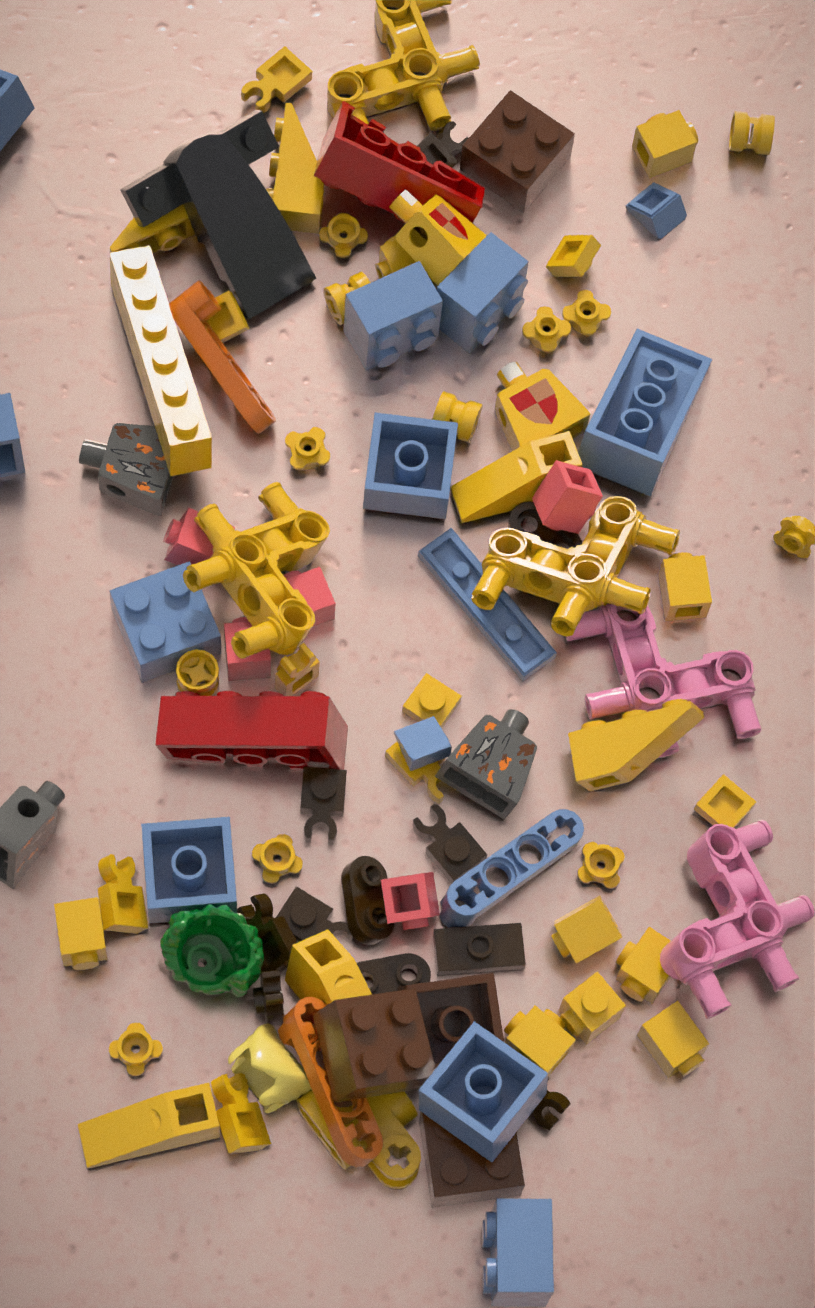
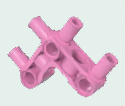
M609 603L606 606H599L596 610L584 612L574 634L566 637L568 642L604 634L606 638L608 637L621 681L620 687L585 694V707L590 720L632 710H645L649 712L661 709L662 704L667 701L685 699L694 703L699 709L719 704L727 705L737 739L751 738L761 732V726L752 701L756 689L752 679L754 670L750 657L744 652L729 650L704 654L700 660L677 665L667 662L665 658L660 656L654 635L657 627L648 605L642 615ZM621 610L631 611L637 619L625 621L618 616L617 612ZM725 669L734 670L740 675L741 680L730 681L723 676L722 671ZM644 687L653 688L659 693L660 698L647 699L641 694L640 689ZM678 743L673 744L658 758L677 753L679 751Z
M764 820L738 829L724 824H715L699 837L687 851L689 866L692 868L700 887L706 889L719 913V917L712 921L708 918L699 920L682 930L662 949L660 963L669 976L680 980L684 985L690 986L705 1013L706 1019L713 1018L732 1006L719 985V981L714 974L715 970L752 956L753 959L757 958L762 969H764L774 992L781 991L799 980V976L793 970L781 946L783 944L782 939L787 929L807 922L814 917V906L805 895L778 905L776 904L748 853L769 845L773 840L771 827Z

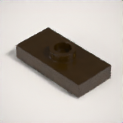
M521 923L434 929L437 976L525 969L526 962Z

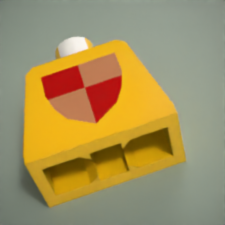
M405 189L389 206L406 223L395 235L396 241L415 262H421L426 273L437 286L487 236L438 195H435L422 205Z
M511 362L499 370L497 377L505 389L497 394L495 413L512 451L529 441L570 431L573 439L585 433L591 414L549 369H541L527 377L517 362Z

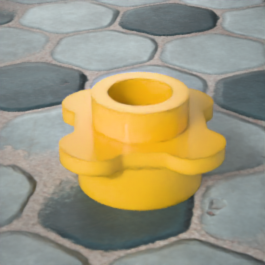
M340 213L330 220L328 227L321 228L319 238L321 242L328 243L335 249L336 256L347 258L351 255V250L354 247L367 241L368 233L366 229L360 228L358 221L347 213ZM346 233L347 237L341 238L340 234Z
M582 290L577 294V300L572 305L564 307L562 316L564 320L570 322L574 330L583 335L591 336L596 333L602 320L610 318L611 308L609 305L601 304L594 299L591 291ZM588 310L591 314L588 316L584 315L583 311Z
M546 306L538 308L536 317L531 322H526L522 328L523 336L530 339L536 348L544 352H553L559 345L561 338L568 336L571 332L570 323L567 320H560L553 314V310ZM544 327H549V328H550V331H549V332H545V331L543 330V328H544Z
M313 427L309 432L304 433L292 431L286 435L285 445L291 450L290 465L294 469L310 470L319 465L324 466L330 461V452L325 449L323 442L325 432L321 428ZM310 446L312 449L307 452L304 450V447Z
M802 516L783 518L780 522L781 530L776 531L773 535L775 543L782 546L789 553L796 554L800 558H808L811 554V545H815L814 524Z
M279 834L276 838L269 839L264 844H257L252 850V857L260 863L263 869L262 878L267 883H277L281 876L288 873L297 874L302 869L303 861L295 855L292 838L286 834ZM279 855L282 860L275 862L273 857Z
M596 842L585 844L582 849V854L584 855L583 866L577 872L579 880L586 884L592 881L602 883L608 889L615 888L620 882V877L617 874L619 865L625 859L623 851L618 847L612 848L605 844L598 845ZM603 862L605 867L600 869L597 867V863Z
M131 1023L128 1025L127 1030L122 1033L119 1039L112 1041L109 1045L110 1056L114 1059H120L127 1066L128 1074L132 1076L143 1074L145 1065L152 1058H159L163 1052L161 1042L159 1040H152L141 1023ZM133 1046H139L140 1051L133 1053L131 1050Z

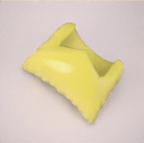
M269 1023L257 1027L254 1033L248 1036L228 1057V1064L236 1060L231 1068L232 1072L235 1075L238 1073L245 1075L248 1087L259 1099L260 1104L264 1107V1112L267 1114L276 1111L293 1100H297L300 1096L312 1090L303 1066L285 1047L278 1036L277 1030Z

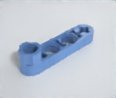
M568 809L556 810L455 880L440 901L441 912L439 918L442 923L448 928L471 926L477 917L570 852L578 844L584 832L581 818L575 812ZM567 825L571 830L568 836L563 834L550 845L547 838L553 834L556 827L562 828ZM524 844L535 846L541 853V861L536 864L525 862L519 855V847ZM492 867L502 869L508 876V884L504 887L493 886L486 878V871ZM476 886L478 887V889H479V891H480L479 894H476V893L474 892V889H475ZM460 900L465 904L459 907L455 901Z

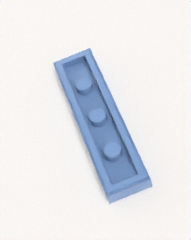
M452 528L418 551L419 559L522 681H525L556 658L557 652L504 589L492 610L481 609L472 602V592L483 575L482 563Z

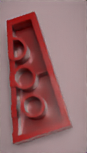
M342 101L323 138L314 172L315 177L332 189H342L357 196L365 205L371 207L378 206L393 213L403 223L405 222L389 206L405 189L422 205L435 195H438L470 222H474L482 208L484 187L442 161H436L434 164L429 163L421 148L409 141L401 144L395 142L384 133L387 127L374 119L369 124H366L352 115L355 107Z
M179 691L175 693V696H161L155 745L165 758L169 760L224 764L226 756L233 757L235 762L248 767L263 768V765L268 760H273L289 765L290 770L303 771L304 767H308V764L329 765V769L344 770L348 725L331 698L320 692L306 691L301 693V696H284L279 692L263 691L259 693V696H242L240 693L233 691H221L217 693V696H201L192 691Z

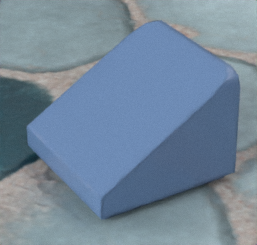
M655 182L625 205L627 211L652 235L659 239L667 235L687 217L681 195Z
M434 716L394 731L410 771L449 757L451 754L452 746Z

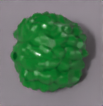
M208 904L202 910L180 911L171 915L170 927L161 938L160 947L166 968L172 971V977L176 981L186 982L192 991L203 992L207 995L231 992L236 997H243L247 994L250 986L259 979L264 962L263 943L261 938L258 937V929L247 924L245 917L241 913L232 912L227 905H221L216 908ZM198 962H203L204 967H200Z

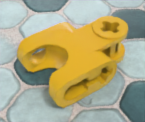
M313 1090L309 1091L297 1099L300 1115L336 1162L346 1170L351 1165L343 1161L338 1154ZM405 1092L368 1097V1103L382 1134L383 1148L379 1155L367 1165L384 1186L391 1189H403L411 1185L417 1178L421 1162V1150L404 1128L406 1124L418 1116V1112ZM353 1105L342 1108L336 1106V1108L343 1112H352ZM354 1119L352 1122L344 1126L348 1127L352 1123L354 1124V1126H356L359 1123L358 1119ZM356 1138L352 1140L355 1147L361 1146L364 1150L368 1147L365 1140L358 1141ZM393 1155L397 1160L405 1157V1168L398 1164L390 1167V1156Z

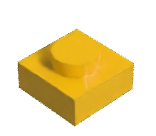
M564 235L545 267L554 277H582L591 267L592 260L601 244L593 235Z
M228 290L215 297L222 310L207 320V322L222 343L250 329L233 292Z
M426 673L404 703L402 712L417 722L434 716L442 728L461 702L462 695Z
M723 774L697 802L694 810L711 825L724 824L736 828L753 809L756 801Z

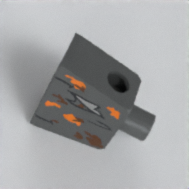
M116 423L112 427L107 444L87 439L83 441L79 463L100 468L98 473L100 491L162 517L173 476H170L155 426Z
M513 709L507 710L501 721L491 715H485L449 755L435 777L505 820L521 798L537 751L535 742L523 736L529 725L528 718L523 713Z
M45 781L36 792L27 786H20L0 807V881L12 889L20 882L56 832L57 807L65 799V794L57 785L50 781Z

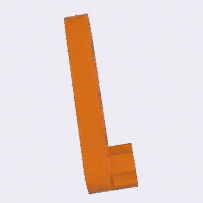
M198 280L169 303L173 319L246 422L256 433L260 434L276 422V418L207 322V320L222 309L211 291Z
M305 997L299 1000L283 1017V1024L278 1029L279 1038L284 1045H290L297 1051L338 1154L348 1165L364 1167L381 1152L383 1148L382 1134L367 1098L351 1100L353 1105L352 1112H343L336 1108L327 1072L318 1065L315 1057L316 1052L321 1051L313 1014L327 1005L318 998ZM354 1119H358L359 1123L356 1126H354L353 1123L350 1124L348 1127L344 1126L352 1122ZM355 1138L358 1141L365 1140L368 1147L365 1150L361 1146L355 1147L352 1140Z

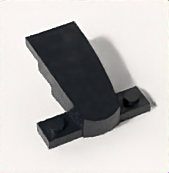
M254 110L217 133L198 135L185 140L171 151L163 161V165L120 189L138 226L141 227L147 226L182 204L184 205L198 242L204 243L220 280L227 282L244 318L247 319L253 318L317 279L276 204L249 166L279 147L261 110Z

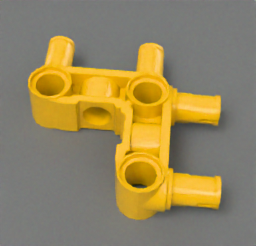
M375 0L374 20L381 43H386L391 58L364 66L362 63L334 73L329 78L327 85V110L331 117H335L342 101L355 107L352 115L366 124H369L368 116L418 102L431 131L440 130L447 123L451 122V116L441 95L443 85L447 83L450 77L478 70L480 66L479 57L473 45L444 54L436 52L420 13L451 5L452 0ZM387 7H395L398 10H390ZM414 72H423L426 75L419 76L415 75ZM340 94H349V95H351L352 97H350V98H342V97H339L338 95H340Z
M280 482L268 485L261 491V495L258 496V500L263 503L274 519L272 521L241 532L235 531L220 512L217 504L214 503L202 508L194 519L195 523L200 526L214 546L212 549L213 554L207 560L187 566V570L183 572L184 583L192 592L218 583L224 586L253 626L236 632L235 636L231 639L232 649L241 659L266 649L282 655L293 654L297 651L315 622L313 610L308 606L299 590L293 589L281 572L285 570L289 572L296 571L310 564L327 539L330 528L327 521L318 513L298 508L284 491Z
M622 496L609 497L600 504L589 521L588 534L582 545H576L575 548L570 547L566 549L541 541L539 536L513 528L499 529L490 536L488 553L482 562L483 575L472 592V602L481 609L492 610L504 587L509 586L560 603L551 620V627L557 634L566 637L574 634L584 612L599 606L601 607L602 605L606 606L607 603L635 611L642 615L648 605L651 589L626 582L617 577L632 548L638 545L672 556L679 543L680 530L646 520V516L642 512L637 511L636 505L630 499Z

